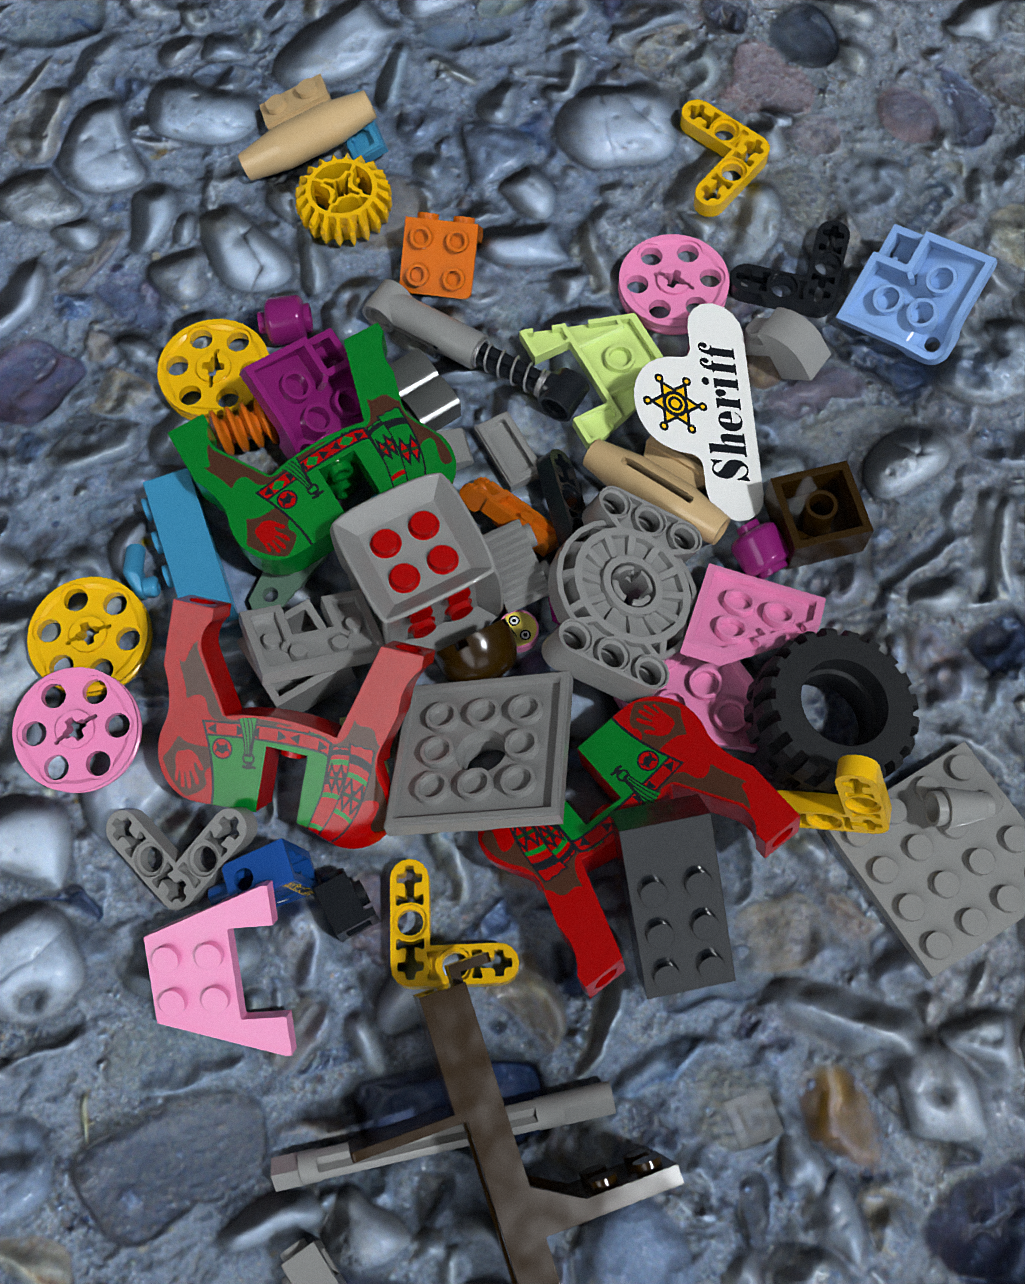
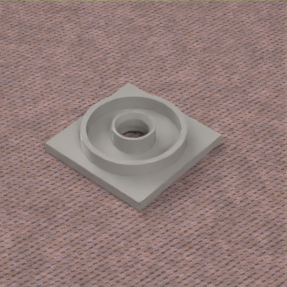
M562 671L414 686L410 708L400 728L384 822V829L387 835L400 836L457 831H486L499 828L563 824L573 693V677L571 672ZM492 750L505 753L501 762L488 771L483 768L467 770L469 763L481 753Z

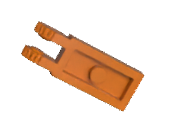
M480 477L475 479L473 483L465 484L459 489V495L465 505H467V508L472 512H483L492 519L493 524L497 527L515 519H519L522 525L529 523L538 542V545L532 548L535 553L544 557L560 547L553 523L495 482H491L486 477Z

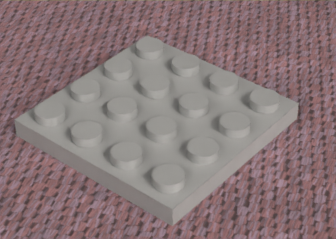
M965 741L887 790L892 805L890 826L887 832L869 834L834 830L824 831L928 980L1025 917V820ZM939 786L989 792L995 801V814L992 818L948 830H941L938 826L933 827L927 822L924 813V799L929 791H935Z

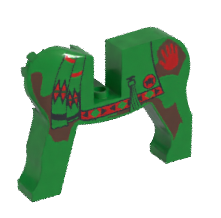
M378 322L343 340L364 421L334 432L311 444L289 459L272 475H268L217 449V440L203 414L168 432L171 441L203 497L213 503L227 516L232 534L243 554L254 566L264 572L275 575L297 573L335 550L330 535V527L338 517L345 513L335 496H338L339 499L352 496L358 490V484L363 482L361 472L376 496L414 478L440 472L452 484L454 482L456 459L450 444L441 434L410 416L402 405L394 372L386 361L388 351L384 331Z

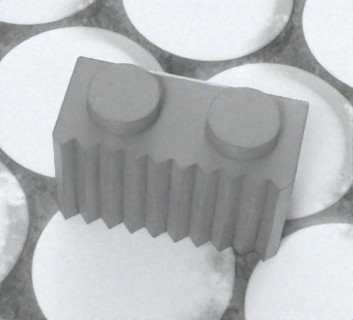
M515 519L483 534L493 556L496 569L502 579L504 610L506 613L509 614L549 595L548 577L550 567L546 560L539 562L532 549L538 545V542L529 523L522 525L519 519Z

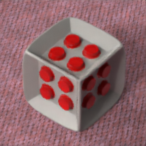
M442 473L427 474L400 484L351 508L331 524L330 535L339 563L348 575L352 590L361 589L385 644L399 641L434 649L436 653L480 631L502 613L504 607L503 584L491 551L459 493Z

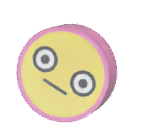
M516 610L505 614L502 619L506 618L517 644V653L530 650L536 644L539 637V626L536 618L524 610Z

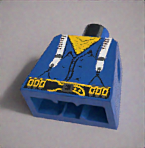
M281 838L222 866V873L225 882L209 888L208 897L211 906L236 893L240 894L254 888L259 883L272 880L276 907L315 894L313 888L319 886V882L309 851Z

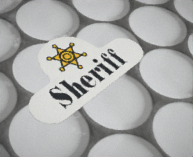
M713 303L701 304L693 308L688 316L689 353L684 357H661L647 363L641 369L634 386L635 408L643 426L658 442L670 449L695 455L701 460L709 501L720 508L732 520L746 521L752 519L760 512L763 506L764 492L744 336L740 323L727 309Z

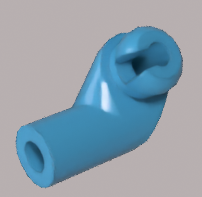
M130 544L125 552L124 577L138 598L147 600L148 597H158L161 593L159 579L156 576L146 577L144 573L146 549L139 544Z

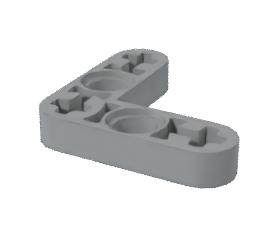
M233 807L223 809L214 816L183 855L154 822L139 809L115 811L107 821L106 834L110 843L162 903L169 909L177 911L194 907L201 902L207 895L208 889L213 887L223 876L222 866L237 859L253 841L257 834L258 825L256 817L247 808ZM238 819L239 823L236 829L240 834L228 836L224 841L219 839L226 837L234 826L230 820ZM125 821H131L132 823L129 827L132 836H126L125 834L128 829ZM206 846L213 849L216 855V864L211 871L203 867L200 859L201 852ZM152 847H156L162 854V865L158 870L151 868L148 863V853ZM169 876L171 879L164 880V877ZM184 881L186 886L183 892L186 896L180 898L178 893L181 890V886L178 882Z

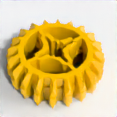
M348 153L343 159H337L333 154L331 161L325 162L319 158L317 168L308 166L307 175L300 176L299 187L295 188V206L297 214L300 215L302 225L305 229L310 230L314 238L322 236V240L326 244L336 239V243L340 247L344 240H350L355 246L357 238L363 237L369 241L370 231L380 233L381 223H388L389 212L392 207L391 186L388 184L383 170L377 169L374 161L366 163L362 155L352 160ZM318 204L324 205L327 211L319 207Z

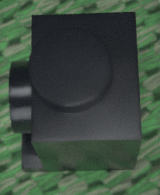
M339 868L326 874L320 880L322 884L313 888L336 936L341 942L381 922L373 906L366 910L364 908L371 901L361 881L357 880L352 883L344 868Z

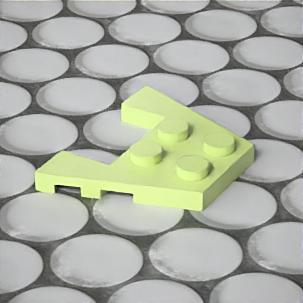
M635 313L590 319L588 324L567 327L563 323L551 325V330L533 332V328L519 331V340L535 365L570 350L604 403L573 418L572 426L587 450L595 440L601 439L605 441L636 411L634 386L639 372L647 363L664 357Z

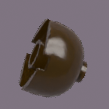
M506 618L436 652L434 659L440 671L449 682L501 678L514 665L517 657V644Z

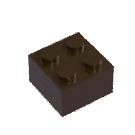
M847 460L769 480L763 502L770 522L777 524L789 548V557L786 559L788 566H786L787 570L864 551L874 530Z

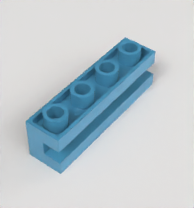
M184 468L143 482L147 497L141 499V503L148 521L154 520L157 528L156 531L151 532V536L158 554H165L167 564L161 566L169 589L175 587L178 598L196 595L231 603L230 616L224 621V624L239 619L198 486L189 470Z

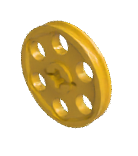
M228 319L200 321L179 331L166 344L158 361V382L167 402L179 415L192 420L203 414L210 424L209 410H213L219 419L223 418V407L219 405V400L226 394H235L239 397L236 404L229 407L234 415H238L239 402H243L249 411H253V400L255 397L239 373L244 367L269 355L261 337L250 327ZM201 336L212 338L210 345L205 348L193 347L194 341ZM242 338L249 341L247 347L241 351H233L229 348L231 342L236 339ZM184 362L188 364V368L183 374L172 375L169 373L170 367L175 363ZM219 362L221 370L216 371L215 376H213L212 380L209 372H214L215 367L218 366ZM191 391L201 393V398L195 404L186 405L182 403V398L186 393Z
M103 577L78 578L57 587L39 604L28 628V653L33 666L42 677L53 673L54 666L59 660L70 658L73 660V667L95 669L100 663H112L113 673L111 677L126 685L139 673L147 661L153 640L152 622L144 604L123 584ZM80 592L87 594L88 600L84 608L78 611L69 610L68 602L74 594ZM117 596L126 598L127 605L123 612L117 615L108 614L107 605L111 599ZM51 623L60 624L61 633L59 637L52 642H44L41 638L43 629ZM89 629H93L97 633L94 635V642L92 644H88L84 640L87 638L86 631ZM129 631L138 632L140 635L138 645L131 650L121 649V637ZM94 682L87 689V697L107 694L105 683ZM54 686L58 690L66 693L62 686Z

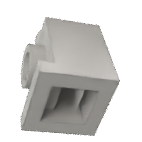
M302 1238L279 1255L284 1262L281 1267L286 1274L281 1279L282 1284H347L321 1239L313 1241L308 1245L305 1238Z

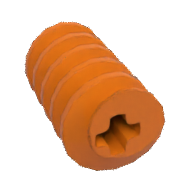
M256 399L253 400V411H249L243 402H239L238 415H234L228 406L223 407L222 419H219L213 410L208 411L212 432L217 440V447L219 450L222 447L230 456L235 454V443L240 446L242 451L249 452L251 439L259 448H264L266 435L273 444H279L278 432Z

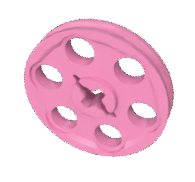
M659 235L639 243L627 254L619 272L618 295L627 314L635 313L645 329L664 335L688 334L687 323L688 316L690 315L686 309L688 305L693 303L700 305L713 303L722 307L725 306L730 283L729 273L722 257L705 242L686 235ZM689 251L694 253L697 259L693 262H684L679 259L678 254ZM653 254L658 256L661 262L656 265H648L641 258L645 255ZM704 276H713L720 283L714 287H707L701 283L700 279ZM673 281L679 282V284H676L674 288L668 286V284L670 285ZM632 282H641L647 289L641 293H634L627 286ZM660 306L667 309L669 315L665 318H655L649 311L654 307Z
M84 667L58 670L35 683L19 703L12 727L14 750L25 771L37 782L48 788L67 793H86L99 790L117 780L129 768L136 757L142 738L140 710L130 691L118 680L101 671ZM98 681L105 683L107 687L105 699L100 703L91 704L86 694L88 687ZM62 686L66 692L64 702L59 707L50 708L45 700L47 691L51 687ZM120 714L126 715L130 723L128 732L122 737H113L109 732L111 719ZM74 721L81 724L86 723V726L82 729L84 735L82 739L69 736L74 731L71 725ZM35 723H42L46 728V738L41 744L32 746L26 738L27 730ZM99 752H105L111 760L109 770L103 775L96 776L90 769L91 758ZM63 756L69 765L68 772L63 778L54 780L48 772L49 763L54 758Z

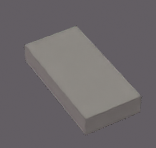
M508 411L474 427V434L510 492L539 479L536 467L538 458Z

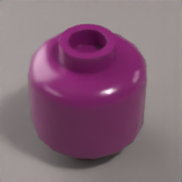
M298 295L267 298L264 303V311L257 312L260 334H267L269 341L275 346L289 345L305 336L308 337V333H313L310 304L304 303Z
M756 518L736 530L739 537L732 543L731 552L744 574L765 579L788 566L786 559L789 557V548L776 523L766 522L760 525Z

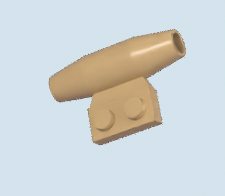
M318 74L312 78L302 80L297 86L281 94L271 96L266 102L259 105L265 125L269 131L238 154V158L251 181L291 170L343 144L375 120L377 115L365 90L332 99L321 74Z
M652 436L646 441L644 456L601 439L595 440L587 450L583 459V466L606 486L619 487L691 523L699 530L702 541L715 545L727 530L731 518L700 492V490L706 487L703 465L697 456L670 449Z

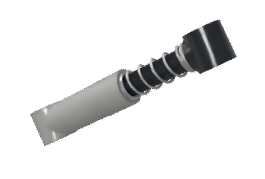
M383 280L362 308V313L367 321L372 325L378 322L384 332L390 333L395 330L470 369L481 365L486 373L493 371L497 374L498 379L506 378L510 380L512 386H522L525 393L532 391L535 398L538 399L541 409L555 420L561 422L570 421L590 390L586 379L574 370L560 368L557 372L546 371V369L541 371L533 367V362L527 364L519 360V355L515 358L507 354L506 349L501 351L493 347V342L488 344V335L413 298L406 288L394 280Z

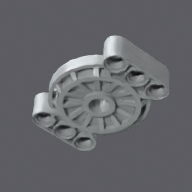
M607 486L585 508L582 513L584 526L578 528L563 543L550 565L548 577L549 597L560 625L545 639L541 652L546 663L560 672L570 671L573 678L622 701L631 703L640 698L653 696L666 686L669 681V670L665 661L681 650L698 598L695 583L685 563L700 550L702 537L699 530L691 523L619 487ZM584 538V539H583V542H576V541H578V540ZM626 596H627V598H628V600H629V604H628V605H627L626 603H624V601H625V599H626ZM667 644L673 645L666 651Z

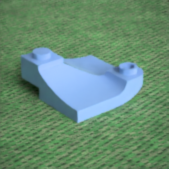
M894 224L879 252L873 251L837 314L836 319L845 326L899 349L907 357L923 364H939L947 359L960 338L961 328L996 268L997 259L926 231L922 235ZM932 342L940 344L936 351L930 352L926 350L928 344Z

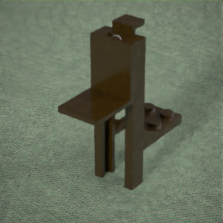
M482 952L444 965L449 983L413 995L446 1105L348 1140L349 1153L352 1163H356L462 1124L511 1283L561 1284L546 1237L684 1184L677 1163L657 1151L650 1152L648 1147L626 1153L622 1156L624 1162L613 1167L606 1168L605 1164L588 1167L579 1172V1180L571 1183L526 1174L466 982H463L460 973L491 962L489 952Z

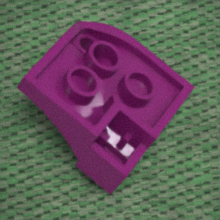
M332 328L309 339L305 336L244 367L239 373L278 432L280 438L279 447L288 460L301 451L300 449H305L334 432L364 421L346 349Z

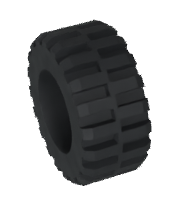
M821 628L817 633L807 631L799 634L793 641L789 640L761 667L755 675V680L749 685L746 698L750 702L744 707L745 722H751L752 725L746 731L749 743L751 745L757 744L760 751L756 754V757L762 766L768 763L775 770L771 776L780 783H783L785 780L793 783L792 791L810 792L812 790L816 793L838 794L835 785L838 759L845 755L856 754L872 758L878 762L883 778H886L904 763L903 759L911 754L915 745L913 736L919 732L920 723L919 717L913 716V712L919 709L916 694H910L908 687L912 683L906 672L901 674L895 666L899 662L890 653L886 656L878 649L881 645L871 639H867L865 642L859 640L860 634L848 630L838 635L837 630L834 628ZM817 684L828 687L840 694L849 703L858 722L859 735L856 746L834 743L823 737L813 728L802 707L801 691L803 685Z

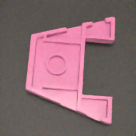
M272 880L259 883L254 888L240 894L236 893L204 910H198L150 931L143 937L158 1024L284 1056L293 1055L297 1049L292 1010L249 1013L246 1011L234 928L271 926L278 920Z

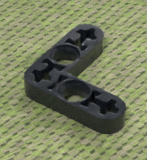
M834 220L826 221L819 226L806 276L753 264L737 265L730 273L728 290L730 296L737 301L771 309L782 307L812 318L825 317L831 312L836 299L850 239L848 227L842 222ZM829 236L835 237L833 251L826 250ZM820 263H826L831 265L835 272L824 275L819 273L815 266ZM743 279L750 281L748 287L741 285ZM762 282L766 283L764 291H760ZM776 285H784L790 289L791 294L780 297L774 294L771 288ZM817 287L824 288L821 303L814 301Z

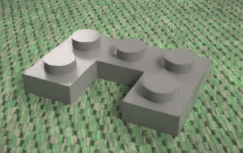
M361 589L321 596L320 608L328 627L298 634H292L281 604L239 612V625L262 686L373 663L385 642Z

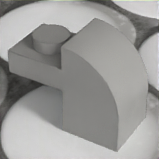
M777 307L769 318H755L747 325L743 333L746 355L770 356L782 379L811 381L831 355L817 328L802 315L786 308Z

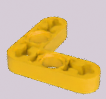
M694 99L685 103L682 108L681 129L687 135L723 157L697 185L694 195L693 206L695 211L705 217H714L722 213L765 167L770 145L764 137L708 102ZM720 131H727L733 135V138L721 140L715 134ZM746 154H752L748 158L747 163H745ZM726 171H735L741 178L730 181L725 179L722 174ZM716 187H717L719 190H718V192H717V197H716V199H715V198H711V197L716 193Z
M855 754L845 755L838 759L835 777L838 794L776 790L800 815L799 828L881 834L889 830L892 805L880 765L872 758Z
M413 859L402 860L394 866L390 875V968L392 976L400 986L405 989L417 990L432 989L447 984L449 980L443 971V963L448 956L460 954L467 958L473 956V953L489 952L491 962L495 959V953H503L505 960L512 961V967L505 968L503 976H496L493 968H480L482 978H473L476 967L468 969L465 975L462 976L463 982H466L467 987L502 986L509 984L515 979L519 971L518 955L511 946L505 943L432 945L431 882L429 873L421 862ZM408 870H414L416 877L422 878V882L414 884L415 900L423 898L424 903L422 905L408 902L398 906L399 899L407 901L406 887L403 883H399V879L405 878ZM416 912L423 918V927L416 935L408 936L399 930V920L405 913ZM424 942V949L415 947V960L418 964L424 965L423 970L416 972L415 979L408 980L406 973L399 971L400 966L406 965L408 962V950L406 947L398 950V943L415 945Z

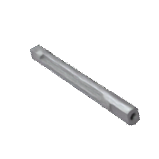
M609 1080L534 1097L532 1100L505 1106L514 1135L536 1130L542 1131L616 1113ZM460 1124L352 1163L348 1142L324 1148H312L271 1158V1179L276 1192L321 1182L324 1179L466 1147L469 1144L463 1125Z

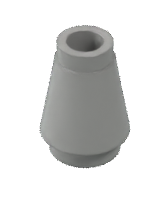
M939 786L935 791H929L926 794L924 813L927 822L931 826H938L941 830H948L992 818L995 814V801L989 792Z

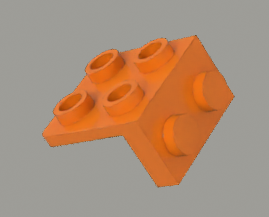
M418 212L417 218L406 216L399 284L411 294L469 299L473 289L477 243L482 244L483 228L479 224H475V218L453 216V221L439 220V214Z

